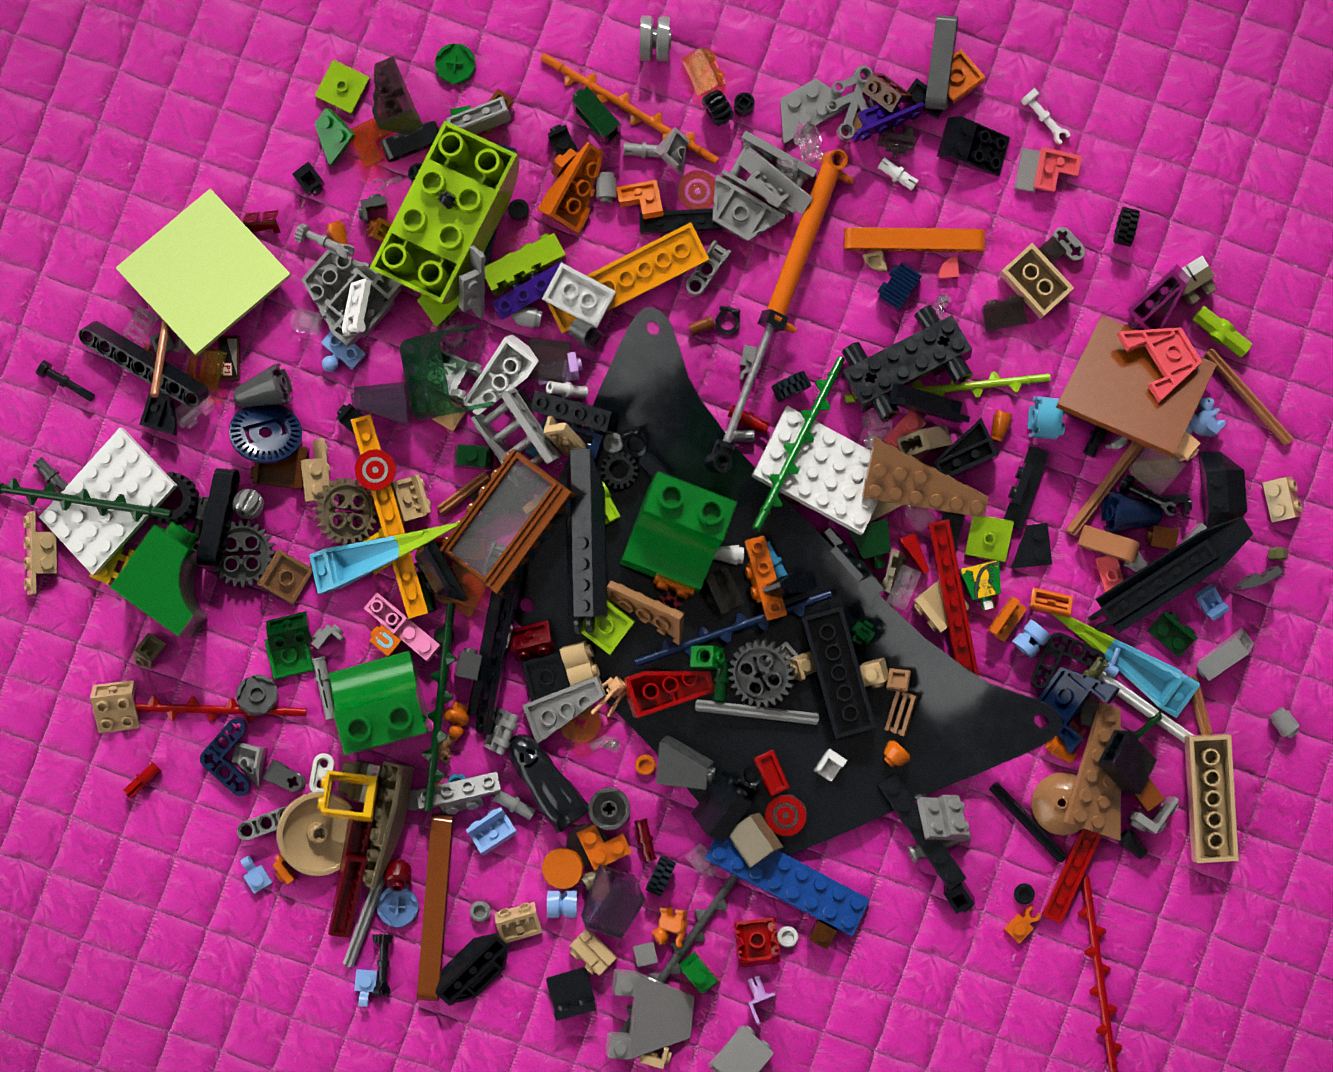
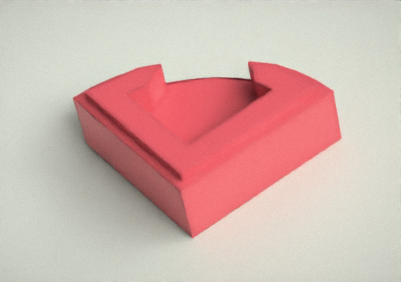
M957 256L943 263L938 273V279L959 278Z

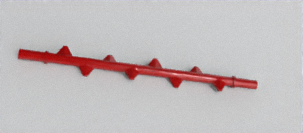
M155 695L151 697L148 703H135L138 716L140 712H166L170 721H174L179 713H206L211 722L215 721L218 714H244L248 723H252L256 717L245 713L238 706L234 698H230L226 706L199 705L195 696H191L187 704H161ZM275 705L273 710L265 715H281L283 717L306 716L307 708L277 707Z
M1084 876L1082 878L1085 907L1078 912V916L1088 921L1091 946L1084 953L1093 958L1097 983L1089 990V994L1099 998L1102 1024L1096 1029V1033L1105 1038L1109 1072H1118L1116 1054L1122 1049V1045L1113 1041L1110 1016L1118 1011L1116 1006L1109 1004L1107 1000L1104 976L1111 971V968L1102 964L1099 938L1106 933V929L1096 925L1090 877Z

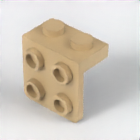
M938 580L913 600L915 603L913 607L919 615L924 614L928 620L926 623L933 632L941 633L947 628V621ZM965 600L966 610H968L969 604Z

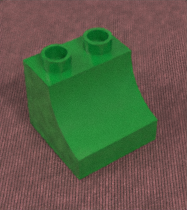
M657 472L647 489L620 564L652 577L660 576L695 590L697 594L702 588L714 556L724 539L737 502Z
M172 521L167 528L154 525L109 587L175 635L193 638L207 619L197 603L193 585L194 573L198 564L196 560L197 549L194 546L200 538L184 526L177 525Z
M411 651L328 673L334 698L335 711L333 715L344 755L433 731Z

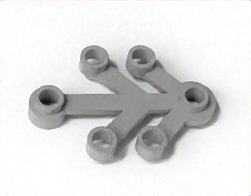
M859 66L855 69L852 77L843 81H836L831 86L834 94H841L845 88L856 84L854 92L836 100L831 99L825 104L826 111L834 113L839 107L850 103L844 123L837 128V136L841 140H849L853 137L855 129L852 123L857 108L859 107L860 111L868 108L862 95V89L871 73H873L872 69L868 66ZM860 73L866 76L865 80L860 77ZM836 84L840 85V91L835 88ZM871 97L868 102L869 107L874 106L873 99ZM829 103L834 104L835 109H831ZM842 129L847 131V136L842 134Z

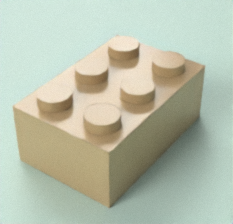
M1033 243L999 273L1040 319L1074 289Z

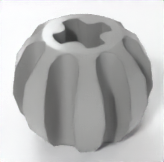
M251 489L241 490L233 500V510L244 519L258 517L264 508L263 497Z

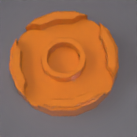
M566 847L553 849L545 856L542 862L544 878L550 885L559 889L571 888L577 884L584 870L582 859L578 853Z

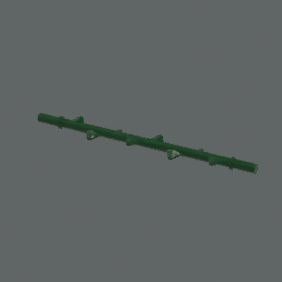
M12 478L8 485L0 483V494L8 493L26 496L30 505H34L37 499L40 498L59 501L64 511H67L72 503L97 507L100 516H105L108 509L131 512L135 522H138L143 514L149 517L159 516L171 518L173 515L172 510L155 508L151 505L129 504L126 502L124 494H119L115 501L91 498L87 489H82L78 496L56 493L52 483H48L44 490L20 487L16 478Z
M447 603L445 623H443L445 625L444 632L436 637V640L442 644L440 670L432 673L430 677L438 683L435 710L428 714V718L434 722L431 748L422 752V756L429 761L424 811H432L434 791H436L435 782L445 777V774L437 769L440 743L448 737L441 730L444 704L453 700V695L446 691L448 666L456 661V657L450 653L455 603Z

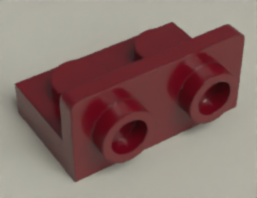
M548 620L512 629L510 649L517 661L528 660L539 655H548L556 651L555 645L552 642L551 628Z

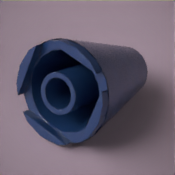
M1108 492L1109 498L1105 497L1103 501L1102 520L1106 521V526H1103V528L1110 533L1154 526L1162 519V510L1158 505L1118 492Z

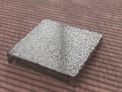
M530 338L529 347L539 362L527 379L566 382L569 363L567 353H570L571 342Z

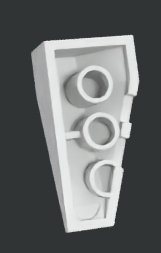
M513 334L505 337L467 394V399L463 405L476 415L481 414L501 399L503 393L514 389L526 380L539 362L530 347Z

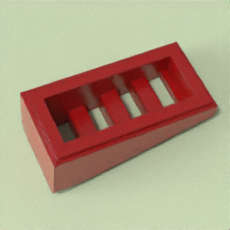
M916 534L900 538L899 543L921 573H928L929 568Z

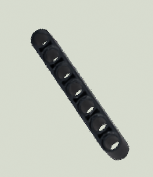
M98 321L91 322L79 331V340L84 345L152 385L156 355ZM164 361L160 384L161 391L190 408L198 406L207 399L209 391L203 383Z

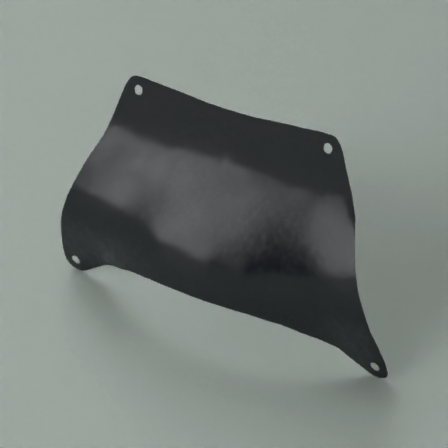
M651 307L642 309L635 316L616 351L593 406L619 413L614 433L621 435L622 432L640 427L641 434L648 443L645 453L655 455L673 474V478L737 502L724 539L719 547L732 545L744 547L743 564L734 565L713 559L701 590L697 594L694 593L691 598L685 599L678 596L676 599L677 603H682V606L676 609L684 614L682 642L698 637L701 627L706 628L709 632H713L735 624L738 613L743 614L747 619L764 613L762 603L757 604L756 599L752 598L750 591L752 587L751 580H748L745 574L746 564L750 561L745 541L765 536L766 542L770 541L777 556L781 557V563L787 574L797 571L798 576L808 573L814 589L790 598H783L784 605L786 606L808 598V596H814L830 590L833 598L816 603L814 606L805 607L803 617L843 607L849 632L858 620L862 623L865 620L874 625L871 630L875 632L867 645L863 642L861 645H858L852 641L859 666L864 662L885 658L888 673L890 668L910 670L911 676L908 693L918 696L906 736H901L898 733L895 734L892 731L884 730L896 691L887 690L888 680L881 687L872 688L871 685L866 686L865 689L876 729L836 739L817 672L805 676L806 679L802 681L790 680L794 684L792 688L787 687L791 693L788 695L783 694L785 697L783 701L777 698L778 704L773 705L770 701V706L767 707L818 713L819 722L816 725L696 711V701H712L714 692L639 718H633L627 695H625L615 711L657 754H659V743L668 735L712 760L713 767L716 768L715 780L719 774L727 778L731 776L737 780L740 779L739 772L744 763L754 761L753 758L774 750L790 788L769 797L763 780L756 785V791L738 784L740 788L747 792V798L752 804L736 825L748 816L756 813H761L765 819L766 808L776 797L787 795L798 799L806 811V822L803 828L791 836H781L774 833L783 846L779 851L789 856L894 811L878 787L879 784L894 774L897 775L915 801L920 797L1047 744L1061 732L1063 727L1059 713L1051 705L991 684L968 671L937 646L925 639L880 594L870 602L858 589L862 581L858 582L831 552L833 547L780 493L778 497L782 502V506L772 507L771 513L767 516L761 530H754L752 527L772 487L751 477L755 467L737 447L732 455V467L728 472L711 473L707 470L705 459L712 453L716 440H723L725 432L702 402L689 379L669 319L661 311ZM655 321L659 325L660 331L657 335H652L648 332V322ZM584 426L583 429L588 431L589 427ZM601 431V435H603L604 437L607 434H610L608 432ZM581 434L579 436L586 445H588L589 441L593 440V438ZM634 435L628 439V447L632 451L642 450L643 443ZM602 446L598 461L595 460L601 481L604 482L601 476V465L603 460L611 453H608ZM632 456V458L635 459V461H636V463H637V461H638V459H639L640 457H633V456ZM719 458L716 462L718 467H720L721 461ZM569 459L557 480L565 487ZM616 463L612 467L611 473L615 478L622 479L627 475L628 469L625 464ZM638 467L637 479L627 489H612L605 483L611 494V500L621 516L616 521L606 525L607 585L612 580L618 584H623L635 592H640L648 598L662 602L658 598L660 595L665 598L667 592H670V596L675 597L676 592L669 589L668 591L661 590L656 587L657 584L652 583L654 577L620 564L645 494L651 484V481ZM565 502L563 504V507H565L563 513H557L550 522L553 524L552 528L549 531L544 530L538 538L540 541L538 547H532L526 555L528 560L525 564L514 620L521 627L548 620L551 628L552 642L556 648V651L551 652V654L560 652L562 647L586 640L587 644L592 646L594 653L592 661L599 668V677L602 684L610 677L614 679L616 676L625 683L624 678L643 671H709L713 681L716 669L700 670L690 667L691 657L684 651L637 667L634 659L654 653L653 651L662 650L665 639H668L674 645L676 643L673 642L674 638L669 634L662 635L657 631L658 627L650 622L645 624L639 620L635 612L628 613L619 606L617 607L634 619L635 623L612 654L609 655L582 633H575V617H568ZM524 598H530L534 601V609L532 611L524 612L521 609L520 604ZM664 601L666 606L672 608V601ZM794 612L788 613L784 617L769 620L768 630L764 631L758 625H754L732 633L730 643H726L721 638L698 645L723 648L725 660L729 661L732 659L737 660L733 654L736 652L741 653L739 650L741 646L746 648V643L751 642L754 646V641L757 639L760 645L765 639H767L768 645L774 641L776 649L786 641L798 655L811 652L802 617H799ZM767 655L763 656V661L768 657ZM729 663V668L734 667V665ZM745 663V670L748 673H752V666L749 663ZM728 671V678H729V677H731V676L733 675V673H731V672ZM777 676L773 682L779 684V677ZM730 680L729 684H727L725 703L749 705L748 698L741 701L742 693L735 695L738 688H731L735 681ZM754 682V683H753V688H754V690L757 691V692H760V691H761V686H760V684L757 683V682ZM608 686L604 688L606 695L608 694L606 690ZM903 696L900 698L892 727L895 725ZM611 697L607 703L612 707L616 698ZM910 698L907 699L899 729L901 730L910 704ZM1036 715H1045L1049 720V724L1046 727H1039L1035 723ZM894 740L909 753L910 761L900 767L896 765L891 767L884 760L886 757L884 751L889 741ZM828 749L833 750L847 760L832 781L827 780L814 771ZM749 765L744 769L745 782L751 784L759 778L760 774L756 766ZM712 784L706 790L687 789L700 802ZM789 803L779 804L773 811L774 822L781 828L793 827L798 821L797 809ZM783 806L792 808L795 813V819L789 825L780 824L776 818L778 809ZM783 813V818L787 819L789 817L788 813Z

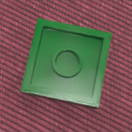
M268 639L264 640L274 680L315 670L309 643L272 651Z

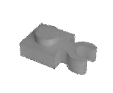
M744 345L740 366H744L745 369L740 374L741 381H743L744 375L749 373L758 347Z

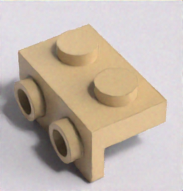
M419 474L392 482L402 522L422 518L431 513V503L426 498L424 491L425 483Z
M1292 476L1262 482L1272 523L1301 516L1302 504L1297 499L1296 492L1298 487Z

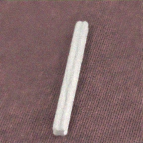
M1104 671L1098 677L1103 682L1118 686L1120 690L1116 695L1148 718L1155 716L1159 712L1154 706L1107 675ZM1161 712L1162 719L1157 724L1184 743V736L1193 735Z

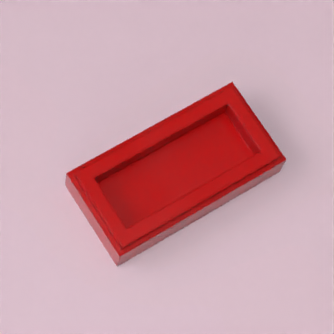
M774 750L753 758L769 797L790 788Z

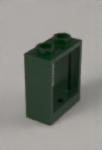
M588 87L584 90L582 88L573 95V110L605 145L621 132L620 122Z

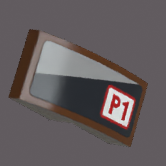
M220 336L218 338L219 380H240L241 378L240 336Z

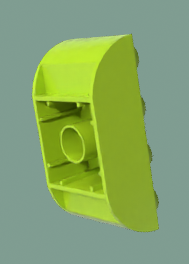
M444 120L369 269L442 304L452 302L459 295V276L469 272L470 247L474 245L479 251L484 253L510 202L519 173L518 154ZM448 190L456 196V207L453 206L451 209H448L438 201L440 191L446 192Z

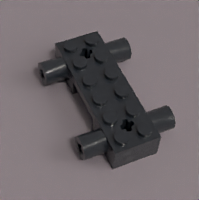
M932 305L923 307L914 315L922 330L870 357L866 355L859 342L852 343L843 349L842 354L850 367L843 370L842 380L862 413L874 407L882 422L895 418L900 411L896 405L889 404L893 383L908 385L931 372L936 376L946 370L955 385H960L972 377L973 374L965 362L971 358L972 348L952 315L940 320Z

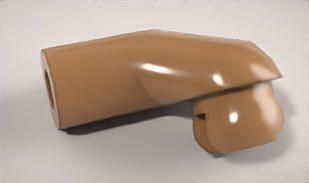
M448 734L447 739L440 743L439 761L442 763L449 762L451 758L450 746L458 739H454Z

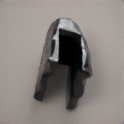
M518 734L510 739L509 742L511 744L507 748V755L519 777L531 790L540 810L557 833L562 832L588 813V803L574 785L555 767L549 755L533 738L525 734Z

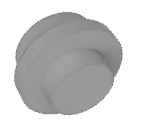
M476 901L470 908L471 917L478 922L487 920L491 914V908L485 901Z

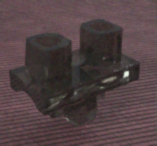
M892 126L884 133L879 134L877 146L886 147L885 151L893 152V159H897L898 153L906 154V150L914 151L917 137H914V128L903 127L901 135L894 134L895 127Z

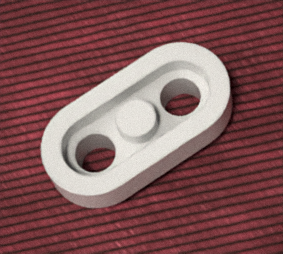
M327 753L319 754L313 760L309 782L312 792H324V789L317 786V782L322 780L323 776L326 777L327 770L334 771L335 761ZM322 760H326L328 762V766L326 768L321 766Z

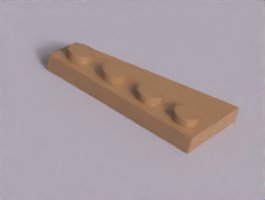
M610 581L607 585V599L628 613L635 612L640 621L645 624L648 622L658 627L657 631L662 635L669 634L674 638L673 642L680 645L683 641V613L662 604L660 601L648 598L640 592H635L623 584Z

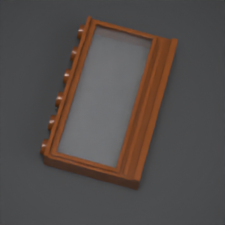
M515 449L509 451L504 456L502 465L493 471L489 483L479 490L478 498L475 502H471L468 505L467 513L456 522L461 525L443 539L442 547L439 549L501 596L505 593L501 590L507 581L511 582L514 580L516 575L513 572L519 564L524 565L527 562V553L532 547L537 548L540 544L538 538L544 530L549 531L552 528L553 524L550 523L557 513H563L565 510L563 504L568 497L574 498L576 494Z

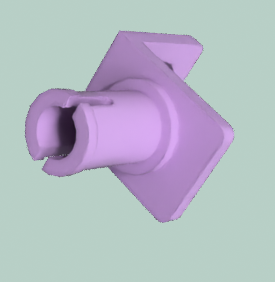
M757 976L754 977L757 986H755L753 979H749L747 982L754 995L753 1001L748 1003L759 1026L761 1024L753 1005L773 998L776 994L775 992L766 993L760 979L761 977Z

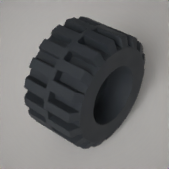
M169 472L166 474L178 485L177 488L182 492V503L177 509L173 510L171 518L152 516V518L169 525L172 521L179 525V523H185L188 518L193 517L192 515L197 509V503H199V491L195 488L196 485L186 476Z

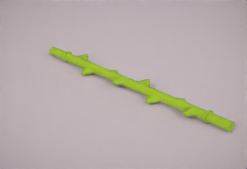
M991 372L988 380L963 382L960 385H955L952 380L951 384L926 387L919 380H916L912 387L940 396H944L947 392L971 390L975 397L979 398L985 388L1009 386L1014 393H1018L1022 384L1030 385L1031 383L1050 382L1051 377L1050 373L1000 378L996 372ZM845 395L846 403L855 402L852 395Z

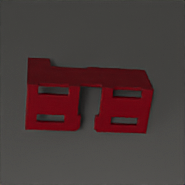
M278 210L265 211L261 222H257L260 212L245 214L242 223L251 232L273 229L274 234L281 233L276 221Z

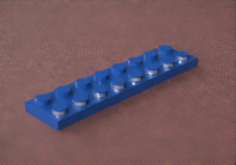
M729 837L723 843L713 839L704 857V860L849 937L853 936L870 900L780 851L775 852L749 868Z

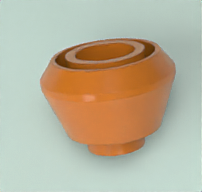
M893 740L887 743L884 751L886 756L884 760L891 767L895 765L900 767L910 761L909 753Z

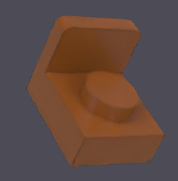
M373 218L366 227V237L373 238L382 243L392 224L381 218Z

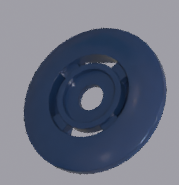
M281 405L244 407L231 420L229 438L233 448L244 458L257 463L271 464L283 461L297 451L302 440V427L294 413ZM280 425L284 428L286 434L282 435V428L280 427ZM262 429H269L272 435L264 438L259 432ZM245 431L249 432V439L251 443H249Z

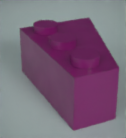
M1176 264L1130 306L1128 311L1146 330L1163 329L1191 278Z

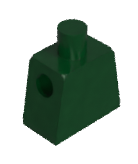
M457 444L455 446L453 467L493 470L494 452L487 446Z
M883 519L867 524L862 535L848 529V533L861 560L870 558L874 570L886 567L883 554L891 552L888 520Z

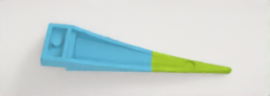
M452 523L370 541L325 548L312 553L309 557L317 593L323 595L339 588L342 589L459 527L461 524Z
M1052 614L1091 647L1101 651L1107 661L1110 662L1116 647L1120 648L1121 651L1115 666L1159 708L1175 718L1179 716L1200 686V683L1182 673L1181 670L1072 617L1068 618Z

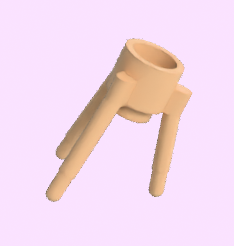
M618 676L614 679L610 677L602 684L603 688L608 686L606 689L608 694L591 711L592 715L611 697H614L616 700L607 714V717H611L621 699L626 695L625 683Z

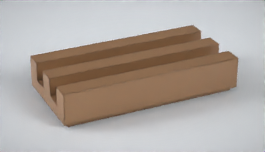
M896 691L884 730L906 736L918 696ZM903 696L895 725L892 727L900 698ZM910 698V704L901 730L899 729L907 699Z

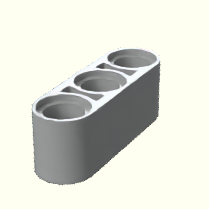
M288 806L242 822L237 827V835L242 840H250L277 830L282 812ZM265 817L272 820L270 829L265 828L262 824ZM245 825L252 827L253 832L251 836H246L243 833Z

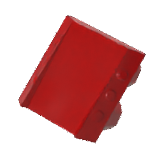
M774 917L734 923L739 967L775 965L781 962L776 919Z

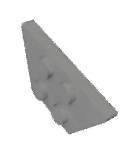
M816 78L780 99L784 145L849 108L850 103L839 107L834 113L827 112L825 104L831 99L836 100L843 96L841 94H834L830 87ZM829 103V107L835 109L834 104Z
M719 175L716 176L712 221L749 242L785 218V215Z

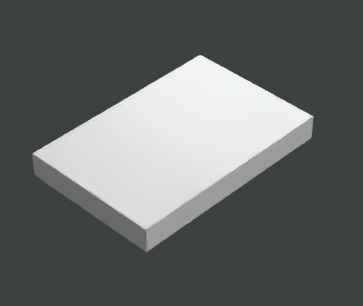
M561 262L542 300L597 328L616 291Z

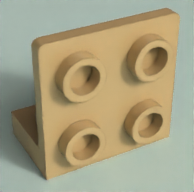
M134 680L93 685L90 700L99 733L137 729L140 727L134 701L136 689Z

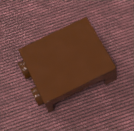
M299 446L292 456L277 463L263 464L255 462V467H251L250 479H253L254 484L304 490L301 460L309 459L310 449Z

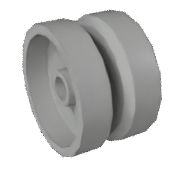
M641 15L639 61H650L652 59V49H656V60L658 62H668L672 32L670 30V16H659L657 29H653V17L651 15Z

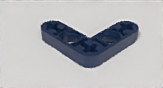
M234 718L229 721L200 755L201 764L237 796L247 794L251 789V782L225 756L247 731V723L242 718ZM233 723H240L241 732L237 731L232 736L228 734L235 728ZM221 737H225L229 741V746L226 749L219 746L218 742ZM206 754H207V755L213 754V755H214L213 760H214L216 763H218V762L221 761L222 764H220L219 766H217V768H216V770H215L213 767H215L216 764H215L213 761H211V762L208 763V762L206 761V760L208 759V757L206 756ZM224 766L228 767L231 771V775L228 778H224L220 773L221 768ZM235 775H237L238 777L235 778V780L238 783H241L243 781L245 783L243 786L245 790L242 789L239 791L237 789L239 785L235 781H233L232 783H229V781L233 779Z

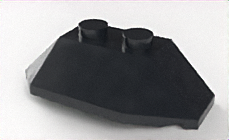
M1222 452L1199 453L1204 525L1210 528L1243 516L1247 512L1244 469Z
M435 539L417 548L415 555L417 562L414 565L420 574H425L427 578L425 584L429 591H434L437 595L467 602L469 600L443 553L439 550L440 548Z
M496 933L473 938L443 967L435 991L436 995L449 1006L476 998L505 969L510 946Z

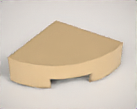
M883 250L862 255L864 262L871 269L880 272L887 271Z

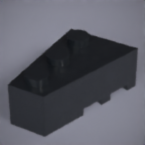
M982 418L933 462L932 467L945 475L955 478L997 459L999 454Z

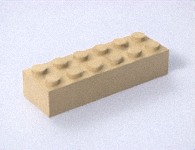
M1231 735L1184 736L1191 859L1195 863L1239 861Z

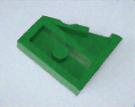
M325 108L314 125L328 163L335 165L354 140L356 134L330 108Z

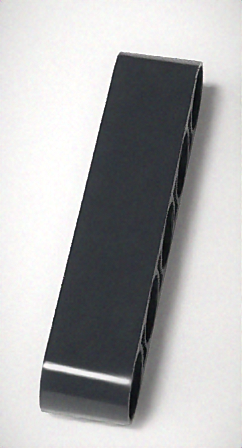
M217 468L214 471L196 555L198 565L214 567L222 565L233 515V500L237 494L240 482L238 470Z

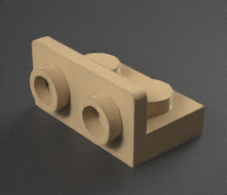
M548 416L543 433L565 456L570 455V450L587 448V445L567 423H558L553 416Z
M535 902L523 903L517 907L505 908L495 913V921L500 938L506 943L543 933Z

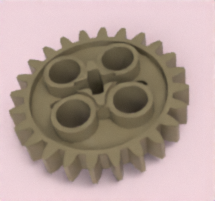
M349 477L344 478V481L342 478H337L336 482L334 480L329 481L330 486H322L325 492H317L321 498L314 499L318 507H314L312 510L317 511L318 514L313 516V519H319L315 526H322L320 534L327 533L326 539L330 540L333 538V543L340 542L341 545H347V542L353 544L355 540L361 542L362 537L369 536L367 531L374 530L371 523H377L373 518V515H378L376 511H373V508L376 507L375 504H372L374 499L373 496L368 495L371 490H364L361 484L358 485L357 479L351 481ZM335 495L339 498L338 505L334 502ZM354 497L358 499L357 507L353 503ZM329 508H332V509H345V510H360V511H362V514H357V513L347 514V513H344V512H330V511H329ZM334 516H336L338 519V524L336 526L333 523ZM353 518H356L357 520L356 527H354L352 524Z

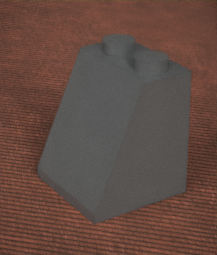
M666 735L659 743L656 784L706 790L715 780L716 768L713 767L712 760L671 736Z

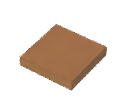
M278 549L257 585L294 605L313 571L308 565Z

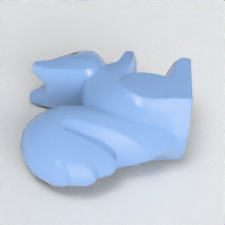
M1201 398L1198 404L1199 412L1197 414L1194 413L1186 429L1189 434L1194 431L1198 435L1212 437L1226 425L1227 422L1225 420L1216 419L1215 416L1220 409L1213 408L1215 401L1212 398Z

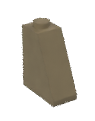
M947 425L921 429L897 439L900 451L911 456L936 451L952 445Z

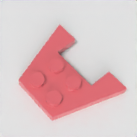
M1182 328L1119 331L1117 334L1126 352L1145 346L1164 378L1152 382L1148 386L1158 404L1202 363L1201 358Z

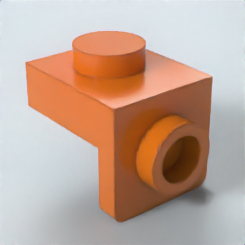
M570 148L563 156L559 154L552 162L554 167L551 173L557 178L578 153Z
M280 853L275 857L276 862L272 865L277 870L275 873L277 878L282 883L286 882L288 885L296 879V876L286 865L285 859Z

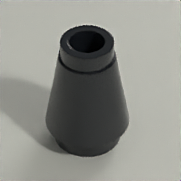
M1129 829L1121 832V841L1117 840L1119 846L1138 859L1143 858L1148 850L1136 833Z

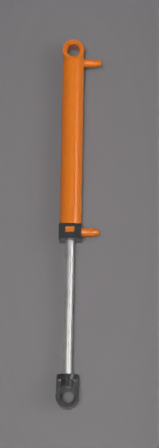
M832 150L824 153L821 157V167L810 194L813 200L802 214L767 309L762 311L757 323L766 329L723 440H716L712 453L705 459V466L711 473H725L732 467V455L736 447L731 444L773 332L786 330L796 333L797 331L796 327L787 322L788 317H786L834 188L838 179L849 184L854 182L850 175L841 171L848 162L847 155L843 150ZM833 157L836 160V164H834L832 161ZM718 458L721 461L720 467L716 463Z

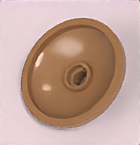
M1064 772L1054 773L1041 780L1034 789L1031 799L1033 815L1038 824L1050 833L1070 835L1083 829L1063 822L1077 778L1076 775ZM1060 799H1064L1066 801V805L1064 807H1060L1058 805V801Z

